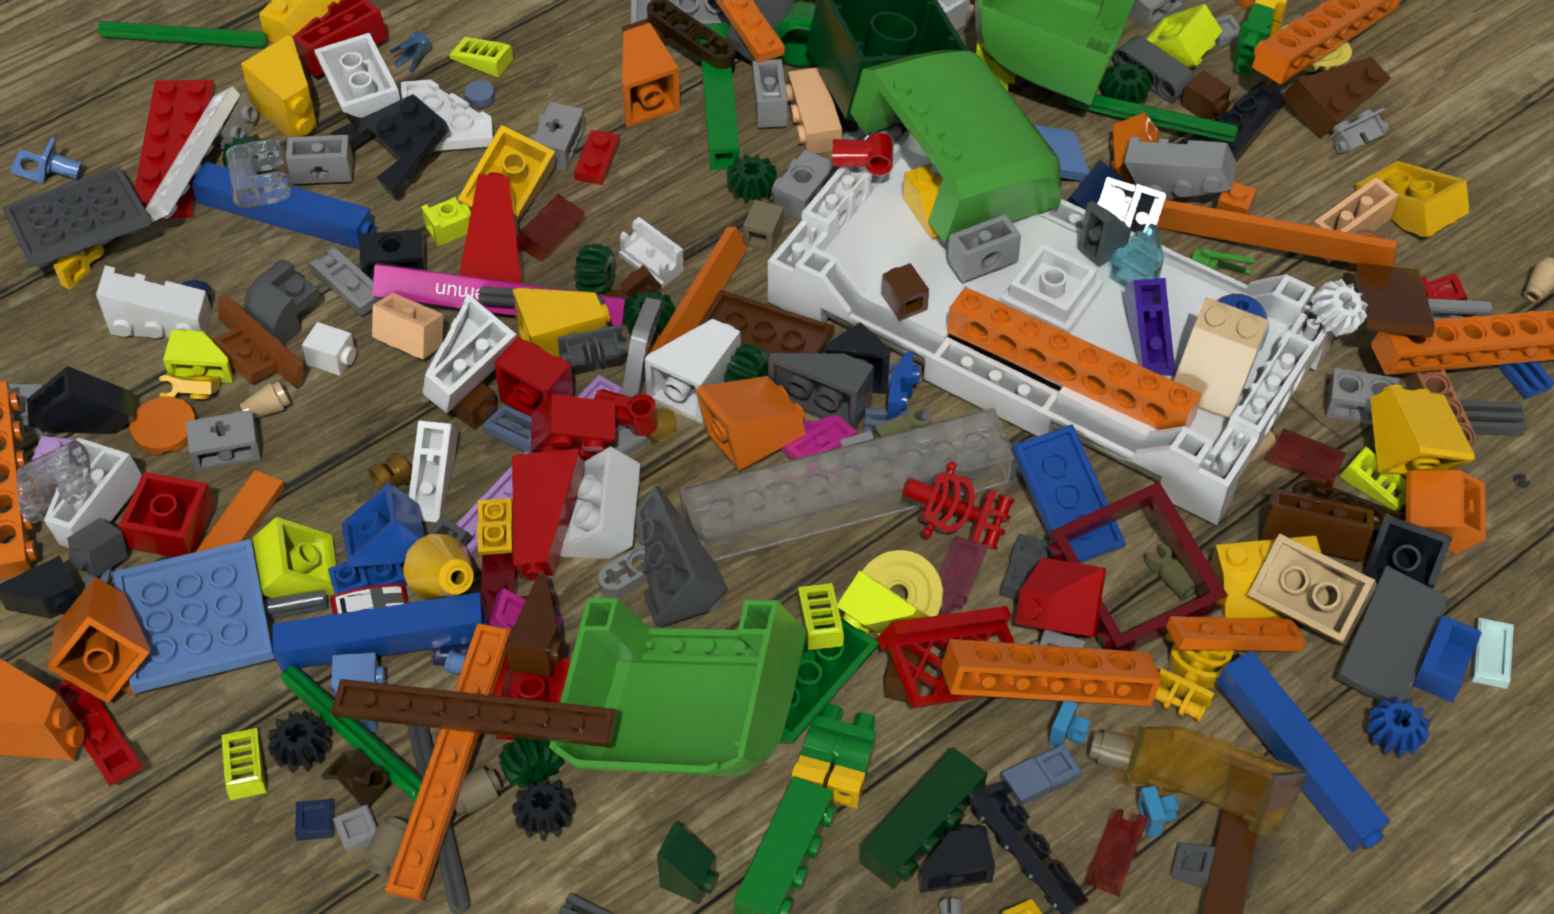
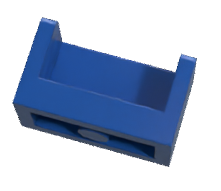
M1442 615L1415 678L1413 687L1453 703L1462 685L1465 671L1482 632Z

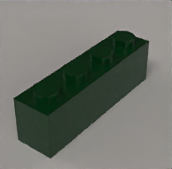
M953 747L864 842L860 850V864L892 889H895L902 880L908 882L916 873L919 867L918 862L925 855L930 857L942 842L941 837L948 829L954 831L961 824L965 816L964 812L972 804L970 799L980 790L985 789L988 772Z

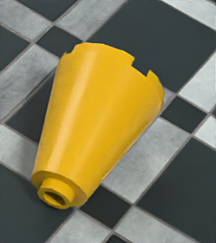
M428 534L416 540L406 553L403 576L408 587L424 600L457 596L468 590L473 582L470 555L465 546L452 536Z

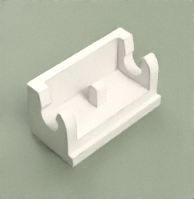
M640 217L633 221V233L630 237L624 231L621 233L619 256L637 270L644 265L660 283L661 288L684 271L683 249Z

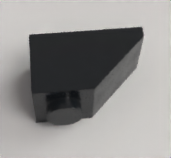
M60 556L0 583V599L6 610L49 619L65 614L80 596Z
M964 825L954 831H949L920 870L919 892L991 883L993 881L995 863L986 826Z

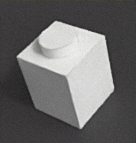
M319 322L315 324L302 344L307 365L339 376L342 375L347 365L350 366L356 356V348L354 347L351 333Z

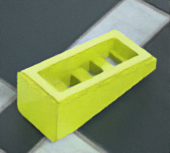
M464 37L449 54V57L454 61L499 78L512 63L513 52L512 46L505 43Z
M1365 447L1339 475L1350 485L1392 510L1399 511L1406 503V480L1400 475L1378 473L1376 454L1368 447ZM1373 474L1374 476H1376V477H1378V478H1377L1376 480H1374V479L1371 477V475ZM1383 482L1389 484L1386 489L1381 486ZM1395 489L1401 491L1397 498L1391 494Z
M833 583L798 587L804 628L807 631L806 641L808 650L843 646L844 633L839 609L836 606L837 600ZM825 594H827V597H826V598H817V599H809V600H808V596H817V595H825ZM828 604L829 606L826 608L810 609L809 607ZM829 614H830V617H827V618L812 619V616H820V615H829ZM832 624V627L814 629V626Z
M258 728L221 735L225 786L230 801L267 793ZM251 740L250 744L231 747L233 743ZM252 750V754L238 756L234 758L232 756V754ZM253 761L251 765L234 768V765ZM254 772V775L235 779L236 775Z

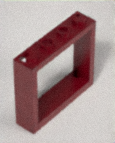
M1160 482L1051 531L1047 547L1052 554L1051 559L1080 563L1069 544L1070 541L1147 506L1201 596L1121 634L1104 602L1101 600L1097 626L1098 632L1096 635L1100 645L1103 644L1107 650L1133 651L1165 636L1168 632L1166 625L1170 616L1205 617L1222 609L1228 597V594Z

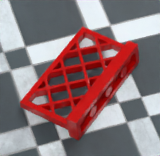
M1008 606L894 621L877 638L881 650H889L912 709L987 697L950 694L948 686L943 684L945 679L941 669L943 660L930 652L932 645L937 644L946 650L949 639L988 642L991 636L998 635L1002 643H1015L1007 625L1012 619ZM903 649H909L920 656L917 666L905 659ZM925 661L941 670L938 679L922 670ZM917 678L933 688L930 695L920 697L915 684Z

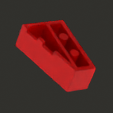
M341 0L337 4L332 2L327 6L328 12L320 19L318 17L313 18L292 37L301 65L317 77L324 74L315 56V49L366 33H370L375 45L387 39L388 36L380 9L368 0Z

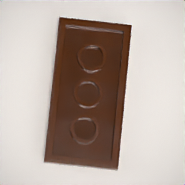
M1355 263L1353 273L1358 293H1363L1361 301L1368 304L1365 310L1367 314L1365 318L1366 329L1433 337L1435 324L1418 269Z
M724 290L719 291L698 325L700 326L711 319L723 324H730L740 331L741 345L745 342L751 345L755 344L770 355L771 353L823 354L825 344L830 342L835 333L834 325Z

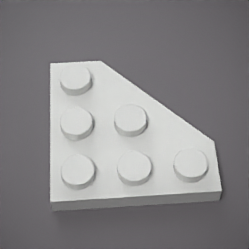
M430 79L401 82V99L414 94L445 120L450 129L434 151L488 147L493 140L492 118L490 115L483 111L478 113L470 108L467 101L453 93H445L439 89L437 83Z

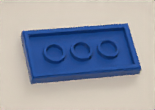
M1073 424L1012 446L1011 451L1049 537L1051 531L1109 505ZM1116 521L1069 542L1081 564L1122 549L1127 545Z

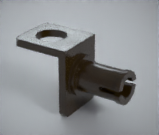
M360 749L344 751L321 775L324 780L337 779L361 806L368 805L369 808L390 786L386 771L380 772L383 768L375 766Z

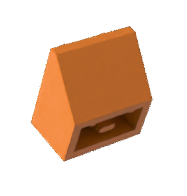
M1410 470L1406 473V521L1451 536L1452 540L1448 551L1457 555L1486 540L1485 483L1462 470Z

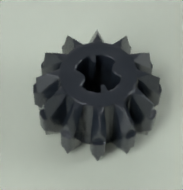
M305 709L299 717H295L289 711L288 720L283 721L276 718L275 725L277 729L269 730L268 734L270 740L268 750L270 755L275 757L276 764L280 768L287 765L292 773L299 766H303L304 770L309 772V763L311 762L321 764L323 760L321 754L328 753L330 748L328 743L329 731L323 725L321 718L318 715L310 718L309 713Z
M544 776L539 785H535L528 780L526 784L527 791L517 790V802L512 805L513 815L516 816L515 823L519 830L525 829L526 836L529 839L539 833L540 839L545 841L547 833L551 832L559 838L561 835L560 827L570 828L572 823L570 816L575 813V805L571 801L572 795L568 788L562 789L561 782L558 779L548 785L547 779Z

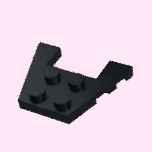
M412 94L335 130L330 135H348L351 151L373 136L397 157L398 161L377 176L380 184L396 198L403 191L401 185L407 178L412 179L417 173L416 166L424 156L429 157L450 129L445 120L417 96Z

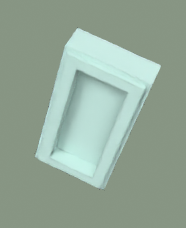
M1478 618L1476 629L1480 630L1482 634L1474 649L1472 682L1507 689L1511 679L1514 624Z

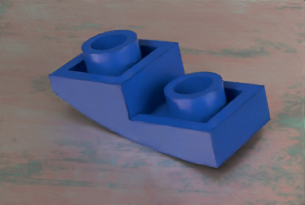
M906 352L893 373L889 389L887 420L900 416L901 410H907V397H912L913 384H919V365H913V352Z
M347 562L328 568L335 595L353 589L376 585H407L403 576L402 563L352 567Z

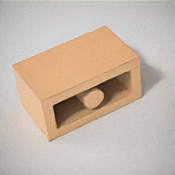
M392 292L373 304L372 338L382 341L388 346L405 351L416 358L424 359L438 350L443 342L444 314Z

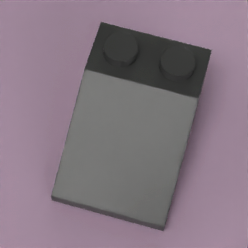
M771 353L768 358V377L777 386L782 385L793 404L797 402L805 413L820 419L838 415L853 429L857 430L865 417V409L870 408L872 405L874 365L867 363L863 359L854 358L846 354Z

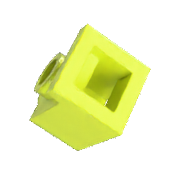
M456 197L430 208L427 204L421 206L425 228L437 246L467 235L471 211L467 205L460 204Z

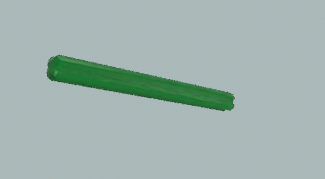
M100 21L98 24V34L104 38L263 49L267 47L268 41L267 34L258 31Z
M1095 94L1091 106L1067 98V105L1070 107L1123 119H1129L1145 112L1155 126L1230 143L1236 140L1238 134V127L1233 124Z
M290 665L286 670L282 671V681L290 690L355 749H360L375 766L382 767L381 772L386 771L388 779L410 799L416 801L423 781L418 775L355 719L335 717L331 713L334 700L299 668Z

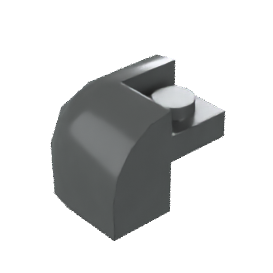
M279 260L256 278L246 290L244 307L248 315L254 320L259 321L264 329L273 337H277L284 345L301 331L297 314L320 295L316 286L296 273L294 264L286 260Z

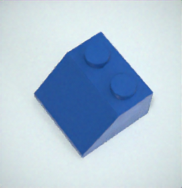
M390 482L341 524L347 564L352 567L401 564L406 559L405 556L408 549L416 540L424 537L418 503Z

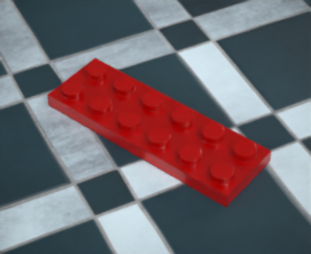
M155 80L134 192L144 209H146L215 94L214 80ZM195 176L189 180L188 184L190 187L188 191L176 202L178 207L169 218H194L196 198L191 182Z

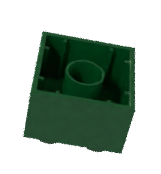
M817 0L806 43L807 49L845 119L853 121L856 120L850 111L864 68L933 51H968L938 0Z

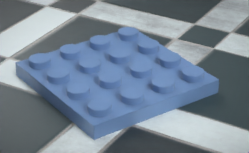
M251 539L114 572L116 589L126 595L150 648V653L129 677L130 687L134 694L275 659L272 654L271 636Z

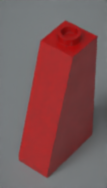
M490 172L488 175L478 174L459 275L525 284L514 191L510 179L497 172Z
M578 448L512 455L513 565L520 579L525 578L535 581L539 572L546 573V576H551L555 573L585 469V464Z

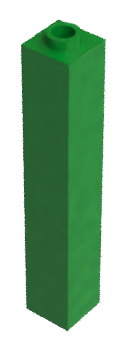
M727 23L704 24L724 39L726 38L728 31ZM699 38L700 44L708 41L705 38ZM701 59L710 171L728 170V167L733 165L734 159L739 158L732 66L727 69H716Z

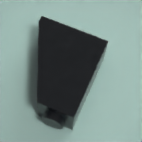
M69 366L65 367L27 398L28 426L34 428L115 434L135 418L133 391Z

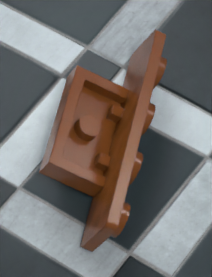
M226 294L219 296L218 318L230 331L212 338V341L227 356L230 365L250 383L256 382L277 371L295 388L301 386L304 371L302 360L289 351L277 337H273L264 329L259 321L254 320L238 303L231 300Z

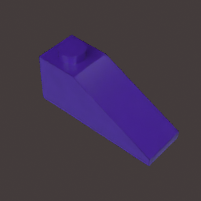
M1166 278L1133 280L1125 286L1128 322L1138 363L1140 366L1162 376L1175 375Z

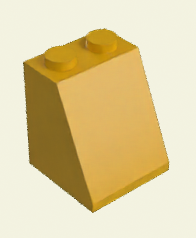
M290 35L285 36L241 63L251 102L287 137H303L317 128L308 84L293 38Z
M516 288L512 290L517 327L521 339L537 344L542 350L555 357H559L558 337L575 332L582 333L608 326L606 323L610 322V315L606 304L600 305L598 297L594 292Z
M1390 385L1384 387L1382 392L1370 398L1378 473L1406 476V473L1410 470H1454L1475 460L1474 452L1445 395L1430 393L1428 389L1406 390L1401 385Z

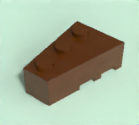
M1372 57L1299 78L1285 91L1282 97L1321 139L1333 127L1341 123L1369 100L1391 78Z

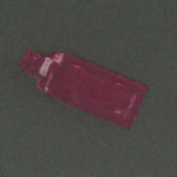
M955 536L939 574L944 592L942 598L943 606L940 608L938 615L952 614L954 608L963 609L986 556L988 545Z

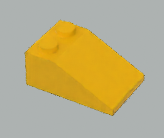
M501 125L458 197V201L472 208L478 174L501 173L509 177L513 187L518 221L542 190L555 167V151Z
M1396 161L1355 184L1356 190H1359L1376 177L1398 193L1399 197L1391 220L1403 230L1415 233L1420 237L1433 236L1437 231L1455 223L1458 219L1469 213L1467 180L1401 161Z

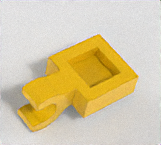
M96 244L93 247L85 248L77 255L60 257L54 264L60 284L71 290L92 271L89 264L104 254L103 245Z
M167 373L159 377L160 381H168L172 385V391H163L160 393V397H176L180 393H190V398L207 399L210 398V394L220 390V377L188 375L184 377Z

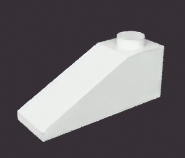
M418 421L409 497L418 503L421 521L436 523L443 512L455 462L459 430L452 424Z

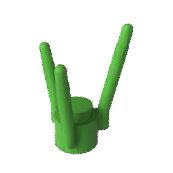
M1199 247L1191 258L1218 271L1219 267L1247 275L1252 274L1251 269L1223 260L1247 264L1255 263L1253 258L1216 252L1207 248L1201 249Z

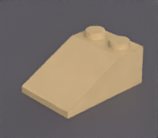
M1208 297L1205 298L1174 378L1175 382L1202 393L1198 406L1199 409L1229 420L1238 404L1263 343L1269 320Z
M1279 533L1247 595L1346 646L1377 587V583L1374 579Z

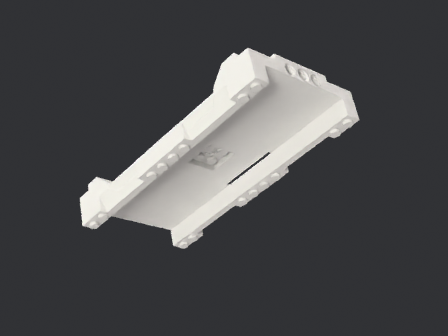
M895 113L891 127L880 129L876 132L887 134L893 139L892 170L884 175H875L868 172L865 167L841 166L802 211V221L768 260V302L781 309L824 323L830 318L851 328L861 322L887 347L903 355L906 352H913V360L925 365L924 380L1036 436H1041L1073 424L1082 444L1159 481L1173 504L1218 525L1232 503L1238 479L1309 368L1316 370L1330 349L1334 336L1333 332L1324 333V326L1321 323H1315L1317 315L1309 312L1313 305L1311 299L1313 298L1315 287L1287 274L1251 281L1249 285H1246L1132 231L1127 251L1099 267L1078 249L1086 210L1061 199V204L1058 208L1012 222L1021 234L1019 261L962 282L948 262L949 242L944 243L940 237L932 240L903 199L904 173L932 162ZM911 263L929 288L928 309L899 321L881 295L882 274L893 268H899ZM1166 278L1175 373H1177L1191 332L1206 297L1218 300L1222 296L1232 293L1248 295L1261 303L1269 320V332L1264 346L1258 352L1238 404L1229 420L1198 408L1196 417L1189 428L1181 426L1157 430L1040 376L1062 387L1060 391H1057L949 338V333H947L949 308L966 286L1139 365L1128 322L1125 286L1133 280ZM1176 374L1164 377L1174 381Z

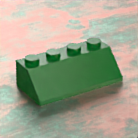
M830 614L813 616L812 619L830 617ZM842 618L843 646L808 650L805 637L794 694L779 744H794L879 647V642ZM832 624L814 626V629L832 627Z

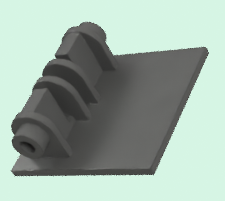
M621 325L604 326L597 330L582 333L575 332L558 337L559 357L571 365L572 375L624 364V354L627 351L622 338Z

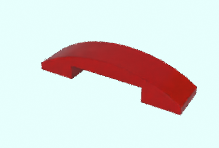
M66 679L50 687V689L58 693L84 727L85 732L82 745L109 787L143 768L98 697Z

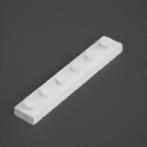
M233 86L213 96L147 205L145 211L151 223L162 217L164 219L169 218L178 207L176 205L178 199L188 191L190 187L188 184L189 180L201 169V160L213 149L211 143L214 138L222 133L225 127L223 123L231 116L236 107L235 103L241 94Z

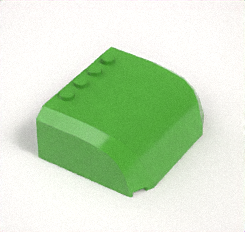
M975 0V28L979 45L989 59L1037 86L1091 106L1135 0Z
M941 50L908 56L862 70L850 113L865 134L891 127L896 113L942 175L943 180L928 221L944 243L949 242V235L1004 214L1013 222L1060 206L1061 166L1059 157L981 56L971 51Z
M587 598L560 703L616 709L618 718L611 748L550 741L549 748L578 769L739 777L751 773L766 761L779 745L794 694L807 631L778 600H745L738 630L649 628L618 598Z

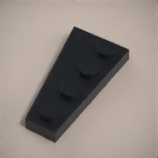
M1259 85L1236 101L1234 108L1227 112L1222 111L1216 115L1214 121L1233 124L1238 127V134L1233 143L1194 134L1188 140L1225 142L1228 144L1237 162L1285 105L1286 101L1282 97L1283 93ZM1183 138L1176 144H1187L1188 140Z
M1005 781L976 793L970 801L976 807L975 813L983 823L991 825L999 835V842L1003 848L1009 853L1015 854L1023 864V870L1028 878L1035 883H1039L1048 894L1047 899L1053 908L1064 914H1072L1089 901L1064 864L1059 860L1052 861L1049 856L1051 854L1050 844L1043 834L1031 831L1027 825V820L1030 818L1029 814L1022 805L1017 807L1013 805L1007 796L1012 790Z

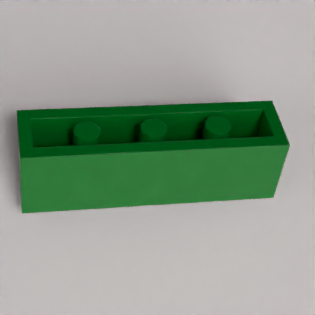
M793 776L734 898V914H791L794 906V900L791 899L796 888L800 890L803 888L809 873L806 865L810 857L816 859L823 844V837H820L825 826L828 828L832 826L836 817L838 807L833 806L834 791Z

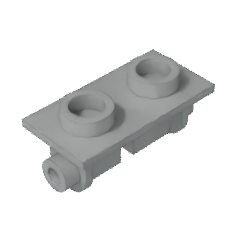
M243 93L240 99L236 101L235 109L224 122L225 127L222 133L214 138L213 146L216 149L223 150L225 144L232 143L233 137L241 139L244 134L247 136L250 134L260 113L246 93Z
M1385 108L1375 112L1368 109L1355 117L1356 121L1349 123L1348 120L1339 123L1332 128L1334 133L1325 142L1328 143L1335 140L1337 152L1347 154L1365 144L1360 136L1361 134L1366 143L1385 136L1389 126L1379 116L1385 111Z

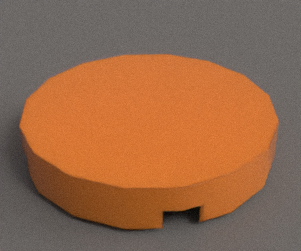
M158 397L145 402L136 409L135 418L130 422L129 429L135 445L142 451L153 455H164L163 452L171 450L173 453L181 450L188 444L186 421L196 420L191 406L184 400L174 397Z

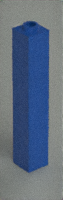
M205 162L191 182L198 204L360 250V234L374 233L375 223L372 221L371 211L368 207Z
M480 592L275 623L273 624V638H271L272 654L281 670L284 671L290 665L300 669L332 664L333 655L376 653V657L471 643L477 623L488 625L487 609Z
M1251 650L1225 666L1216 683L1353 853L1363 845L1368 850L1378 844L1385 837L1382 831L1390 820Z

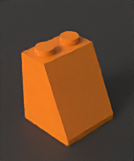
M650 23L623 31L622 92L624 121L627 128L680 110L679 67Z
M768 376L703 385L695 389L707 435L738 471L806 435L803 423L806 416L802 407L797 402L793 404L782 385L777 386Z
M94 577L56 624L46 667L48 670L106 703L111 701L150 653L149 645L126 595L99 578Z
M0 658V755L73 761L78 747L84 741V727L57 692Z

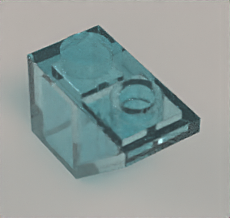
M1151 223L1142 232L1137 231L1129 244L1124 248H1118L1114 252L1110 261L1113 264L1110 279L1125 287L1133 280L1160 278L1164 255L1158 228L1155 224Z

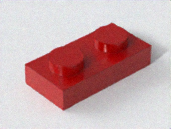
M591 130L575 167L574 180L603 185L620 145V135Z

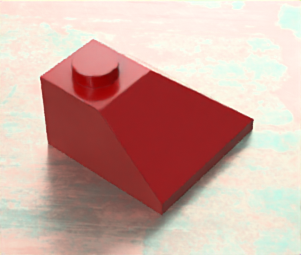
M1042 557L1020 589L1015 624L1096 637L1106 568Z

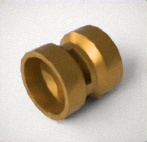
M395 452L389 455L387 461L383 464L376 463L369 467L368 474L379 491L388 482L395 487L399 484L405 485L409 483L412 470L405 458L399 452Z

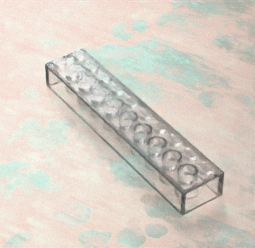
M991 408L679 489L680 510L687 525L715 561L923 506L920 502L902 496L908 477H912L931 485L935 474L947 473L946 465L950 461H954L957 464L954 475L967 478L973 484L974 492L1014 482L1017 462L1011 451L1012 445L995 409ZM950 484L947 496L950 495ZM962 487L960 496L964 495Z

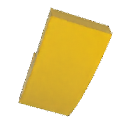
M511 498L478 500V555L513 553V507Z

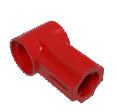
M874 133L867 140L833 139L832 166L865 167L868 172L875 175L889 173L893 168V139L884 133Z
M605 389L597 390L593 399L616 402L615 423L629 426L630 431L637 436L644 437L655 432L658 426L656 403L652 396L636 394L630 397Z

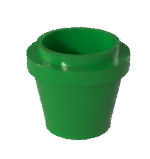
M797 2L787 8L784 17L774 28L775 33L785 46L784 55L778 58L782 59V62L787 65L805 68L816 64L806 47L816 7L812 3Z

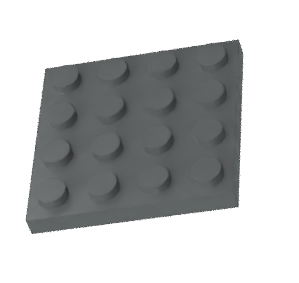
M120 166L2 207L30 268L49 265L57 258L66 255H77L85 248L96 244L104 245L110 243L116 237L124 234L138 233L144 227L151 225L147 212Z

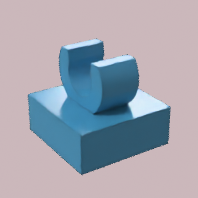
M1063 701L1052 726L1049 739L1050 745L1057 747L1064 744L1067 737L1075 743H1084L1090 721L1082 717H1075L1078 703Z
M1156 786L1141 788L1137 808L1146 836L1161 835L1165 822L1177 818L1175 811H1178L1180 808L1176 796L1169 795L1159 798Z

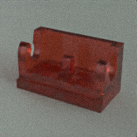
M557 194L520 231L521 251H525L535 259L543 261L551 248L572 227H576L580 223L578 220L584 217L585 212L560 194Z
M1283 428L1271 454L1270 464L1276 466L1278 461L1327 480L1326 485L1333 487L1335 479L1342 468L1346 453Z
M1123 809L1116 810L1113 819H1109L1084 882L1117 897H1120L1148 821V817L1141 814L1135 817L1134 822L1127 821L1123 818Z

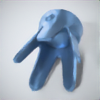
M415 31L408 40L390 50L391 53H394L400 49H406L396 60L395 65L400 67L412 57L413 62L409 68V71L412 72L420 58L431 48V42L427 35Z

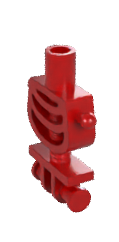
M954 461L947 463V473L942 472L934 475L931 485L908 477L902 490V496L923 504L919 519L928 524L922 530L923 537L930 538L934 529L942 533L955 532L966 523L967 519H971L974 523L967 542L978 543L984 529L987 530L984 542H981V546L997 551L1000 535L1004 536L1006 532L1000 526L1002 521H1010L1011 516L1008 513L1011 505L1015 502L1014 499L998 495V504L996 509H993L991 506L997 491L988 489L985 490L980 507L973 506L975 499L973 484L965 477L954 475L957 464ZM950 484V495L947 496ZM961 487L964 492V502L959 500ZM943 508L945 511L938 520L935 519ZM954 513L959 514L958 519L952 525H945ZM988 515L995 518L993 525L986 522Z

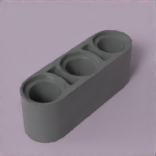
M1134 36L1113 53L1115 63L1126 64L1127 61H1129L1130 65L1140 63L1141 69L1148 70L1152 83L1151 91L1167 102H1174L1184 94L1185 85L1194 78V74L1188 67L1142 36Z

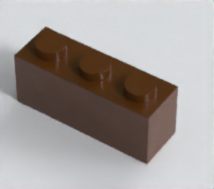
M1273 488L1263 519L1262 539H1277L1279 533L1288 538L1316 536L1321 552L1336 555L1345 560L1353 559L1363 562L1374 530V510Z

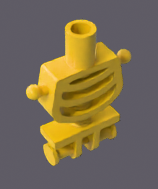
M1167 632L1165 635L1166 640L1174 643L1169 656V666L1174 673L1161 668L1159 674L1162 680L1155 700L1164 703L1163 707L1168 710L1172 704L1180 707L1178 715L1184 716L1187 714L1197 719V722L1200 723L1207 708L1209 709L1215 694L1205 688L1219 687L1216 681L1223 668L1231 663L1234 650H1179L1171 635ZM1177 694H1178V695L1184 697L1185 699H1184V700H1181V699L1177 698L1176 696H1177Z

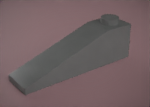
M654 486L636 508L639 544L644 545L646 560L641 563L642 573L648 575L649 588L644 590L645 602L655 625L661 627L707 612L721 597L727 586L715 561L663 490L658 486Z

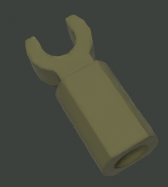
M916 406L906 416L902 414L873 426L872 434L878 446L882 448L911 436L913 432H928L931 429L932 420L930 418L923 421L917 420L923 416V407Z
M1162 543L1159 546L1158 553L1163 558L1154 557L1150 551L1146 553L1144 560L1146 565L1154 571H1159L1160 577L1181 600L1184 601L1197 592L1194 582L1187 574L1183 565L1177 559L1174 560L1172 558L1171 549L1167 545Z

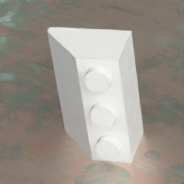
M370 33L314 50L315 56L343 112L363 118L400 100L399 90Z
M611 446L584 462V473L560 552L562 557L610 559L633 546L640 463Z

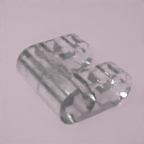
M267 139L235 145L227 150L226 162L232 198L235 205L242 208H250L281 202L290 197V179L286 174L271 172L257 175V172L276 169L284 164L285 153L281 142Z
M73 440L18 468V504L21 514L27 521L37 523L45 519L53 499L52 484L56 482L61 497L69 504H76L91 496L90 457L82 443Z

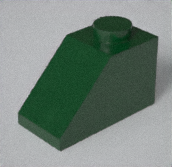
M674 823L657 854L660 888L700 904L705 893L711 894L719 878V873L716 872L715 856L686 830Z

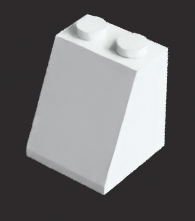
M711 319L648 354L644 359L647 394L652 396L655 403L703 424L704 421L695 389L703 385L724 382V374L731 356L735 354L736 348L741 346L740 331L730 324H723Z

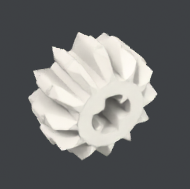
M1342 279L1335 282L1330 281L1319 288L1320 290L1311 299L1313 305L1309 312L1317 315L1315 323H1321L1324 326V333L1332 331L1335 337L1353 333L1367 317L1365 310L1368 304L1361 301L1363 293H1357L1354 290V283L1346 285Z

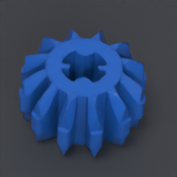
M1397 695L1390 702L1384 698L1379 701L1377 707L1371 709L1368 716L1367 734L1374 736L1372 739L1373 746L1383 745L1385 755L1393 750L1399 759L1405 755L1406 751L1412 755L1418 752L1420 746L1426 743L1429 736L1427 730L1430 726V719L1422 717L1424 707L1413 708L1411 698L1402 703Z

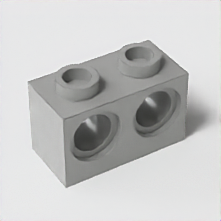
M1334 368L1328 386L1326 417L1373 425L1370 398L1382 392L1386 386L1399 385L1400 378L1359 372L1352 369Z

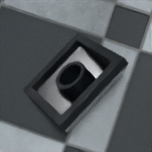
M859 322L825 344V354H846L854 358L863 359L867 363L874 365L872 393L887 394L890 349L866 326Z
M1385 514L1364 575L1374 579L1377 583L1382 570L1387 565L1433 589L1452 537Z

